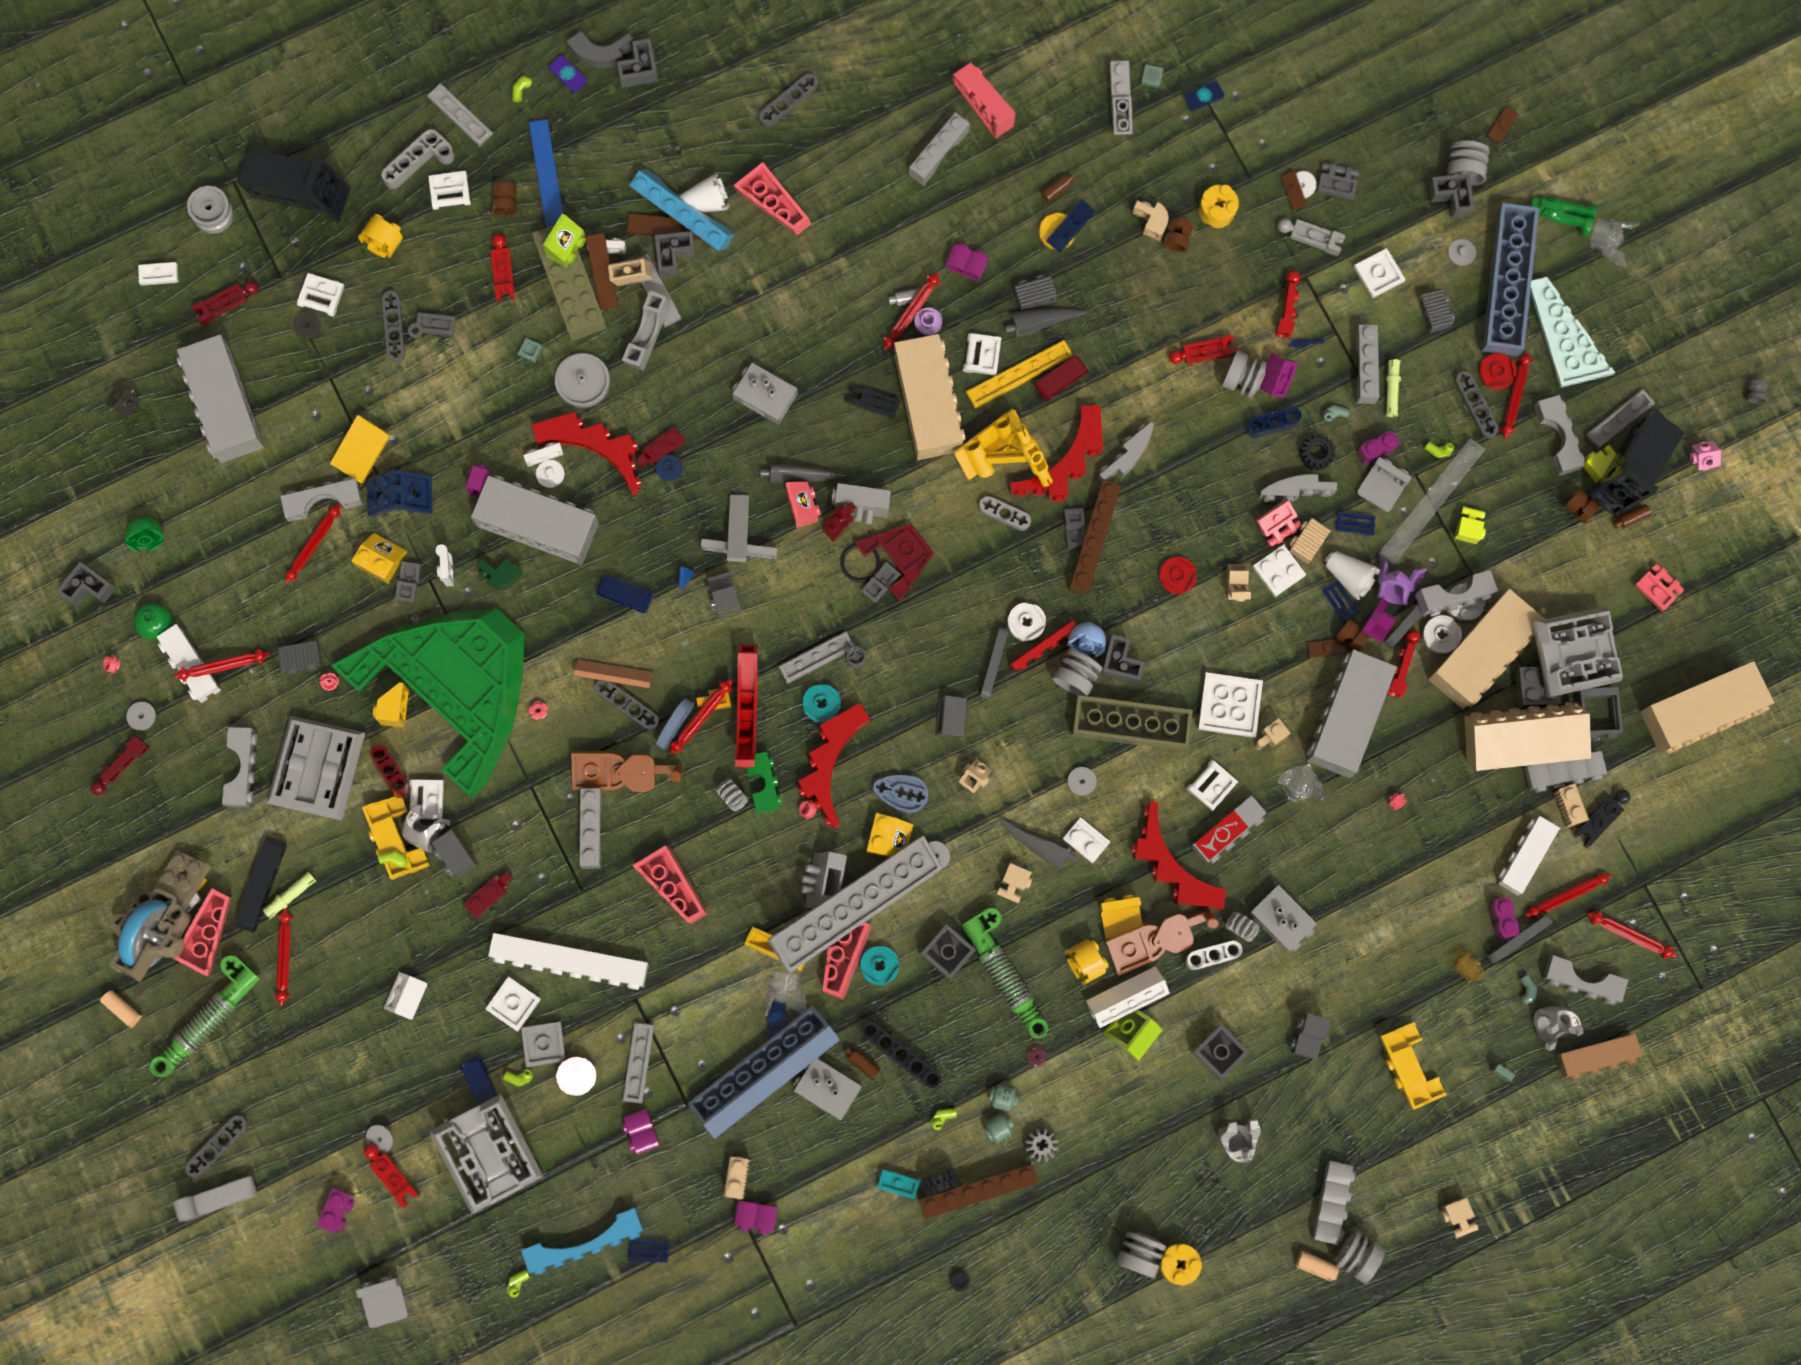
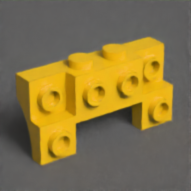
M391 797L362 807L371 831H368L372 842L376 841L378 846L375 849L377 856L390 851H398L407 858L408 863L404 868L397 867L391 862L384 863L391 880L430 866L424 850L418 848L407 852L394 820L399 816L409 813L403 798Z
M1415 1022L1379 1037L1387 1053L1386 1065L1390 1071H1393L1395 1075L1394 1083L1397 1089H1401L1404 1092L1411 1110L1447 1095L1444 1092L1439 1077L1426 1081L1414 1051L1410 1046L1423 1040L1417 1031Z

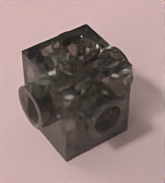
M118 386L111 392L110 399L106 404L120 415L128 418L137 409L141 399L136 396L137 392L129 386L126 388Z

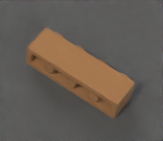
M1636 1034L1556 1055L1563 1078L1569 1077L1570 1080L1581 1078V1073L1588 1072L1589 1075L1599 1073V1068L1607 1067V1070L1619 1067L1618 1063L1625 1062L1626 1065L1638 1062L1637 1058L1643 1057Z

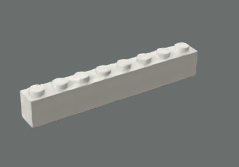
M493 933L489 957L493 958L495 963L504 964L505 961H510L512 966L523 968L525 964L532 966L531 969L543 971V968L551 969L550 973L562 975V972H567L573 978L581 979V976H588L590 981L600 982L603 979L608 980V984L620 986V983L628 984L627 988L639 990V986L644 987L649 965L646 962Z

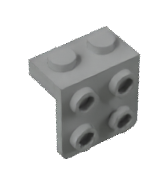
M1379 457L1358 489L1357 494L1383 511L1389 512L1412 477L1409 476L1406 470L1393 466L1390 460Z
M392 1276L380 1279L381 1283L373 1285V1282L362 1284L361 1289L356 1290L357 1297L362 1298L370 1328L408 1317L399 1278L393 1279Z

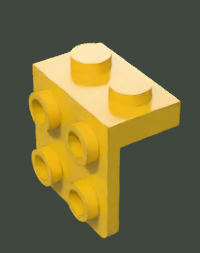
M1134 895L1123 896V900L1118 901L1115 898L1104 899V903H1101L1099 907L1105 939L1142 924L1139 908L1141 905L1140 897L1135 898Z

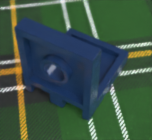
M394 469L367 479L368 516L375 517L396 509L427 515L432 514V476ZM412 488L415 489L417 493L416 497H414L412 494Z

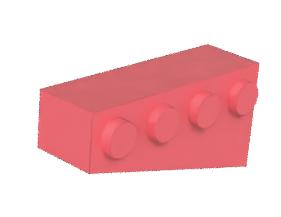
M970 63L953 74V83L995 139L1014 126L1015 111L992 87L990 82L985 79L977 66L975 67Z
M763 162L734 185L739 194L796 236L811 225L806 214Z
M665 845L632 865L688 923H694L709 914L669 846Z
M213 888L210 890L183 938L185 945L182 953L173 959L210 977L232 898Z
M864 922L828 947L822 990L825 994L844 1000L872 928L868 923Z

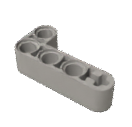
M432 129L425 131L382 171L385 185L390 189L398 188L432 156H435L442 164L452 163L455 155L451 145L437 131ZM430 139H436L434 143H428ZM417 151H423L421 155H415ZM443 151H449L447 155H441ZM409 163L408 167L401 168L402 164Z
M249 1176L195 1196L174 1201L173 1205L178 1222H184L253 1198L258 1193L253 1177Z

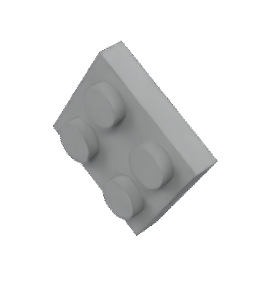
M561 1022L521 1028L526 1067L559 1063L566 1059Z

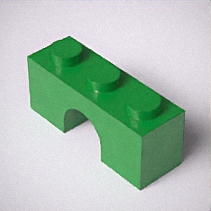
M767 752L756 754L755 767L747 768L749 778L761 777L766 782L765 788L761 792L752 794L757 815L779 811V805H782L780 793L776 794L775 786H778L777 777L772 775L771 768L774 767L772 756L768 757Z

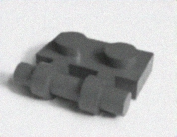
M1323 162L1322 170L1328 171V174L1321 173L1317 192L1353 200L1358 180L1351 179V176L1358 177L1360 170L1353 169L1351 166H1338L1333 162L1330 164ZM1334 174H1344L1345 177L1335 176Z

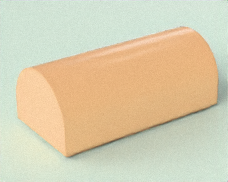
M113 990L108 991L100 999L102 1004L130 1028H133L141 1018V1015Z
M1304 1251L1300 1252L1295 1264L1297 1268L1330 1282L1337 1278L1339 1268L1335 1264Z

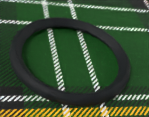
M854 544L848 547L842 554L841 569L850 580L861 583L867 582L880 570V556L876 550L873 551L877 560V566L873 574L867 578H855L845 568L846 555L852 549L857 548Z

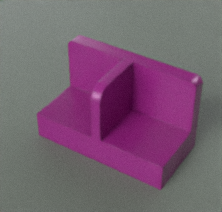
M1271 353L1266 364L1265 376L1260 389L1271 396L1285 398L1298 363Z
M1383 598L1362 629L1363 632L1379 642L1384 640L1388 631L1395 623V619L1384 612L1389 602Z

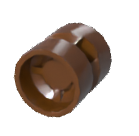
M511 183L494 184L492 186V197L495 199L492 202V213L501 216L514 215L516 213V201L514 199L517 198V187Z
M1181 218L1170 219L1169 233L1166 234L1164 246L1176 252L1187 251L1188 237L1191 236L1193 224Z
M1581 489L1564 506L1571 514L1576 513V518L1583 524L1600 507L1593 499L1589 500L1588 495Z
M1350 618L1335 638L1343 644L1348 643V648L1352 651H1360L1370 636L1363 632V628L1360 629L1359 624Z

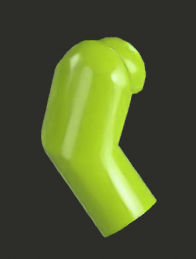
M521 76L514 83L512 101H522V89L524 87L528 88L532 84V80L529 77Z
M1429 442L1424 449L1437 458H1443L1453 453L1454 446L1451 443H1446L1443 446L1437 447L1432 442Z
M390 851L378 855L380 864L391 862L397 867L404 868L408 863L407 858L398 851Z
M525 1069L517 1075L506 1071L503 1080L520 1087L529 1083L533 1078V1074L529 1069Z
M956 1108L937 1110L931 1119L933 1129L940 1130L947 1118H956Z
M527 1269L510 1277L507 1286V1293L510 1297H517L520 1293L521 1282L531 1278Z

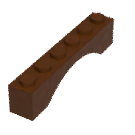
M1105 480L1102 481L1069 588L1070 592L1086 597L1089 593L1121 485Z
M1033 1164L920 1199L919 1204L924 1219H928L1032 1186L1039 1182Z

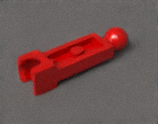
M502 234L493 236L492 244L496 249L490 250L495 297L498 302L502 301V294L505 292L509 293L512 300L516 299L510 249L504 248L507 240Z
M1295 270L1288 272L1286 275L1288 287L1283 316L1278 323L1276 336L1290 339L1294 330L1295 321L1293 320L1295 319L1296 309L1293 307L1294 302L1298 301L1299 291H1296V288L1301 279L1300 274Z
M1227 335L1213 340L1183 345V352L1179 350L1171 351L1169 361L1172 364L1178 365L1185 359L1186 364L1191 365L1220 358L1234 357L1238 349L1227 346L1234 339V335Z
M1409 630L1406 633L1407 645L1400 650L1398 658L1401 661L1399 665H1396L1397 668L1394 673L1396 677L1391 681L1387 692L1390 696L1401 698L1405 694L1408 685L1405 679L1415 650V644L1421 638L1420 633L1416 630Z
M368 1144L364 1148V1156L374 1161L369 1167L402 1208L408 1206L405 1200L406 1194L409 1193L414 1198L420 1196L386 1153L379 1156V1149L375 1144Z

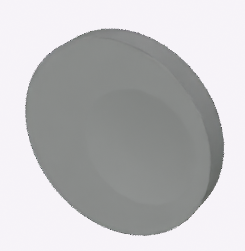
M579 353L569 356L559 365L555 374V386L559 396L567 404L577 408H587L598 404L604 399L610 387V376L607 367L599 358L591 354Z

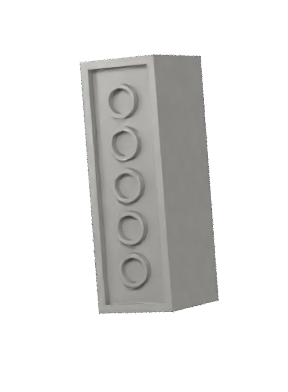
M220 334L177 349L179 356L176 358L180 368H183L184 374L182 376L186 385L188 384L190 388L188 393L191 401L197 407L194 408L197 418L203 424L200 428L203 436H206L208 440L206 446L209 453H212L213 458H217L220 463L263 449L264 445L230 347Z
M500 476L487 477L471 516L476 527L583 565L599 525L596 515H594L592 510L583 508V510L578 509L575 504L567 501L564 504L559 502V499L554 496L548 495L545 497L540 495L539 491L532 488L526 490L522 488L521 484L512 482V484L504 482L505 479Z
M1353 650L1350 654L1347 653L1341 661L1339 668H1342V671L1339 672V675H1336L1333 685L1336 687L1329 693L1326 701L1329 705L1320 716L1322 724L1316 728L1313 735L1315 742L1313 741L1312 745L1310 744L1306 753L1309 756L1307 762L1347 778L1353 777L1359 769L1397 668L1394 665Z

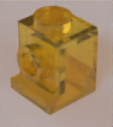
M1466 952L1452 969L1470 983L1479 982L1485 975L1484 969L1481 967L1482 964L1473 957L1470 959L1469 956L1471 954Z

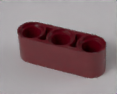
M1076 355L1035 383L1034 387L1042 398L1047 401L1079 380L1089 370L1079 356Z
M373 746L370 750V756L374 767L394 797H405L408 794L409 788L401 770L385 746ZM380 754L384 755L382 758H376ZM389 769L393 770L392 773H385ZM398 784H402V785H403V786H402L401 788H399V789H396V788H395V786L398 785Z

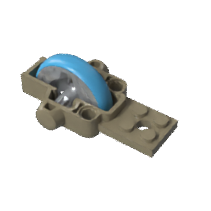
M176 850L153 891H140L126 912L115 914L110 926L112 931L120 938L118 950L109 964L111 968L141 982L148 968L155 965L162 957L177 958L182 953L185 943L181 936L191 920V916L186 911V908L209 871L210 866ZM187 871L186 878L180 880L181 873ZM166 898L172 902L169 905L166 902L161 901V899Z

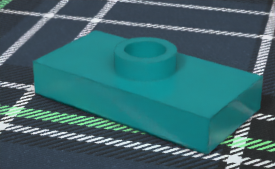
M882 1169L877 1188L915 1199L920 1180Z

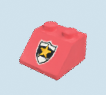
M808 482L785 483L786 494L796 528L818 522V516L821 513L818 504L814 505L813 498H816L813 487H809Z

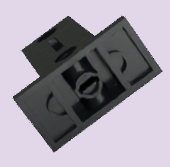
M249 149L248 154L245 156L244 165L238 175L237 182L252 198L325 213L335 222H340L351 190L322 157L315 156L314 161L311 162Z
M1657 410L1641 418L1633 425L1600 482L1591 487L1586 494L1614 517L1656 494L1659 488L1654 484L1683 437L1684 432Z

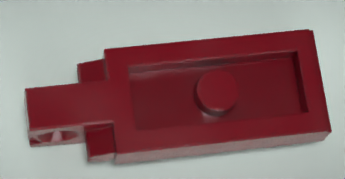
M673 426L644 447L641 451L642 455L636 459V463L640 468L648 463L650 465L657 464L659 459L671 454L686 441L675 426Z
M852 502L847 506L841 505L821 527L832 542L839 539L854 521L851 514L855 511L856 506Z
M508 872L500 878L495 876L463 905L476 919L479 918L506 894V891L509 889L506 885L513 880V877Z

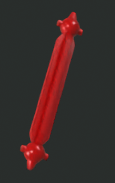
M939 272L934 275H927L928 283L921 287L891 330L890 336H884V350L894 347L895 340L900 338L931 294L933 286L940 285Z
M1528 351L1521 358H1518V362L1521 365L1517 368V375L1504 419L1505 425L1500 427V431L1504 434V439H1507L1512 432H1515V428L1512 425L1515 423L1529 371L1528 365L1533 363V359L1530 358Z
M339 503L328 509L329 514L323 518L292 564V569L285 572V583L298 578L297 572L302 570L332 526L334 518L340 516L341 505Z
M258 648L254 654L246 653L192 666L188 670L182 666L178 673L174 675V678H180L183 682H186L189 676L199 677L252 664L255 660L262 664V661L269 656V652H263Z
M732 679L719 682L720 689L714 691L679 734L678 740L670 742L671 755L684 750L682 748L683 744L691 739L722 701L725 693L732 692Z
M1598 872L1596 878H1590L1540 902L1537 907L1530 905L1525 916L1538 919L1540 918V913H1546L1597 888L1599 884L1608 885V879L1612 875L1611 873Z
M284 908L283 912L277 915V919H280L282 923L279 926L276 979L278 992L274 994V998L279 1001L280 1006H283L284 1001L290 998V994L286 992L289 978L291 927L288 922L293 920V916L288 913L287 908Z
M1601 911L1595 913L1588 912L1587 914L1591 918L1592 925L1600 923L1603 928L1655 953H1662L1664 960L1670 957H1677L1672 949V945L1664 947L1661 942L1609 917H1603Z

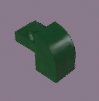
M506 558L496 570L482 559L476 564L480 569L478 572L488 579L487 584L497 590L510 588L523 574L521 569Z

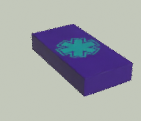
M563 55L559 56L548 66L549 70L573 94L587 83V79Z

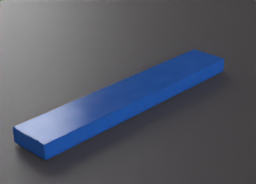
M546 119L529 122L545 224L546 228L557 223L563 210L549 125Z

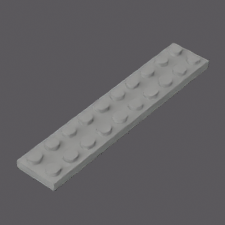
M920 836L767 940L786 973H791L943 868L925 837Z

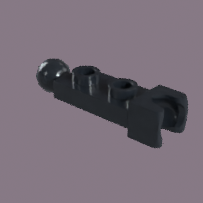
M1622 789L1617 791L1615 800L1608 797L1589 817V820L1584 822L1573 833V836L1586 835L1587 840L1584 843V847H1590L1624 811L1620 805L1627 804L1630 801V793Z

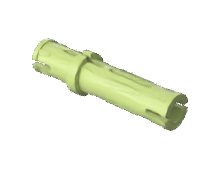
M1393 359V362L1388 360V376H1386V381L1388 382L1387 417L1398 416L1399 382H1401V377L1399 376L1400 360Z
M307 872L280 896L277 895L272 903L262 909L263 912L271 919L283 908H287L293 899L316 882L315 878Z

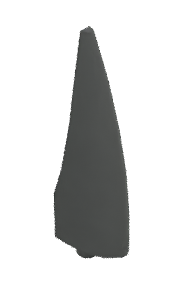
M1053 308L1010 313L1012 325L1005 326L1006 333L1014 332L1015 337L1032 334L1058 322L1085 315L1087 311Z
M770 464V469L760 470V477H770L769 484L818 482L846 477L845 474L786 464Z
M1000 817L999 820L1021 843L1051 865L1061 870L1066 859L1074 863L1076 862L1078 855L1070 852L1072 847L1057 839L1026 830Z

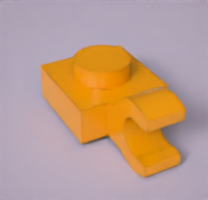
M718 689L709 690V696L696 698L697 708H701L714 691ZM728 692L725 693L724 698L714 710L731 707Z

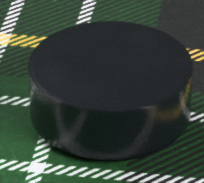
M955 1272L950 1278V1285L955 1291L963 1292L968 1289L970 1278L964 1272Z

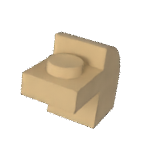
M1137 201L1133 214L1148 220L1143 234L1160 242L1168 223L1166 209L1158 202L1155 208H1152L1147 202Z
M1227 564V594L1229 600L1241 602L1245 601V599H1251V591L1248 586L1249 570L1246 564Z

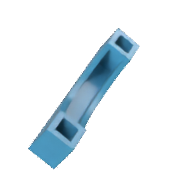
M648 169L638 171L630 184L633 189L718 251L727 248L735 235L732 230L686 203L661 181L662 179Z
M634 1208L617 1214V1220L606 1232L586 1244L573 1248L554 1249L544 1247L543 1243H539L521 1250L528 1272H534L535 1275L546 1272L545 1267L553 1265L554 1268L565 1265L564 1260L572 1258L575 1261L584 1258L583 1253L591 1251L592 1254L603 1250L602 1246L610 1244V1247L621 1244V1239L629 1237V1240L640 1237V1232L644 1231L637 1209Z

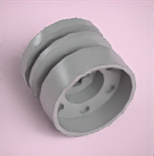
M1458 141L1450 146L1449 160L1451 162L1448 164L1447 176L1469 174L1471 185L1484 183L1487 175V166L1485 164H1487L1489 159V147L1476 141Z
M1237 350L1222 387L1234 391L1239 384L1242 386L1240 394L1243 395L1245 389L1249 388L1250 391L1247 397L1252 399L1263 381L1267 362L1262 361L1260 367L1257 368L1255 366L1258 358H1255L1251 365L1247 364L1249 355Z
M1068 650L1065 654L1067 658L1062 660V663L1067 668L1058 667L1052 680L1074 695L1088 696L1093 685L1087 679L1096 681L1098 679L1097 674H1100L1103 668L1091 657L1074 650Z
M1355 1230L1342 1245L1335 1265L1338 1268H1342L1345 1265L1344 1271L1346 1273L1355 1267L1354 1278L1367 1284L1381 1265L1387 1249L1376 1241H1373L1367 1247L1368 1236L1364 1235L1361 1238V1232Z
M1127 1231L1126 1237L1134 1240L1133 1243L1123 1242L1125 1246L1130 1248V1251H1120L1116 1264L1155 1279L1159 1266L1152 1262V1258L1162 1259L1163 1256L1155 1253V1250L1157 1248L1165 1251L1166 1246L1162 1245L1157 1239L1145 1234Z

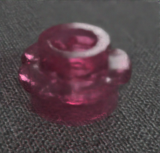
M1035 1047L1032 1051H1029L1027 1058L1032 1066H1042L1046 1062L1047 1054L1041 1048Z

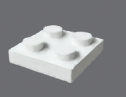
M1387 248L1353 267L1372 299L1405 281L1404 276Z
M1282 545L1252 567L1274 597L1306 576L1285 545Z
M508 977L486 1010L519 1032L541 999Z

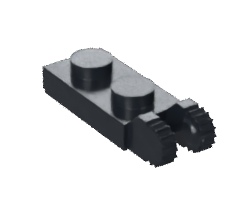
M849 387L851 393L862 397L861 400L846 397V403L859 406L858 408L888 418H895L900 404L899 399L865 388Z

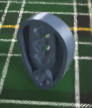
M685 698L678 705L656 742L658 747L663 750L667 748L689 717L695 703Z
M887 776L877 780L873 786L874 793L882 802L903 813H917L925 807L928 801L926 784L914 776ZM884 783L885 787L889 790H884L883 793H880L876 787ZM903 788L905 793L912 790L914 795H918L921 792L925 799L917 802L915 797L908 800L906 795H902L899 798L895 791Z

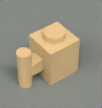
M1278 718L1261 732L1263 738L1258 740L1255 748L1260 750L1267 744L1273 748L1291 733Z
M1010 863L1002 881L1003 884L1008 885V889L1005 890L1000 887L997 895L1019 903L1021 896L1014 892L1016 889L1022 892L1025 888L1029 889L1033 880L1030 877L1031 872Z
M1461 1198L1441 1206L1443 1210L1441 1211V1216L1444 1222H1448V1225H1459V1229L1453 1231L1455 1238L1478 1230L1475 1222L1469 1225L1467 1223L1468 1219L1475 1217L1467 1198Z

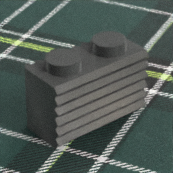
M1040 275L1030 282L1022 280L1014 287L1020 311L1052 303L1057 299L1051 276Z
M1443 289L1423 293L1419 296L1418 301L1429 333L1448 329L1452 326L1455 316L1453 311L1449 310V298L1447 293L1443 292Z
M317 641L278 647L281 671L287 673V675L298 674V670L306 669L308 672L318 670L317 667L322 666L321 653Z

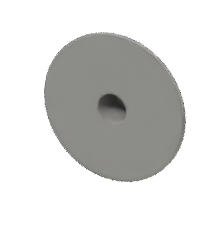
M1458 239L1451 243L1448 254L1453 263L1465 266L1472 263L1475 259L1476 249L1470 241Z
M137 702L128 709L127 722L133 729L146 730L155 721V710L149 703Z
M1086 767L1075 768L1068 776V786L1077 795H1088L1096 787V776L1093 771Z
M939 841L929 842L928 844L941 867H946L950 861V851L947 846Z
M374 1125L368 1129L366 1133L367 1144H375L379 1149V1153L388 1152L393 1145L390 1131L381 1125Z

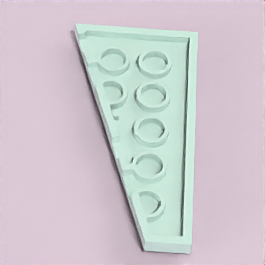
M1545 277L1531 281L1530 293L1559 387L1562 388L1614 375L1615 371L1606 363L1605 357L1596 349L1594 342L1580 322L1571 314L1570 308L1561 300L1560 294L1550 280Z

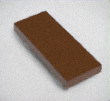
M1506 106L1487 137L1500 144L1517 118L1518 113Z
M1294 170L1281 176L1292 209L1297 210L1306 206L1307 202L1296 171Z
M1338 639L1307 643L1309 658L1347 654L1346 643L1343 644Z

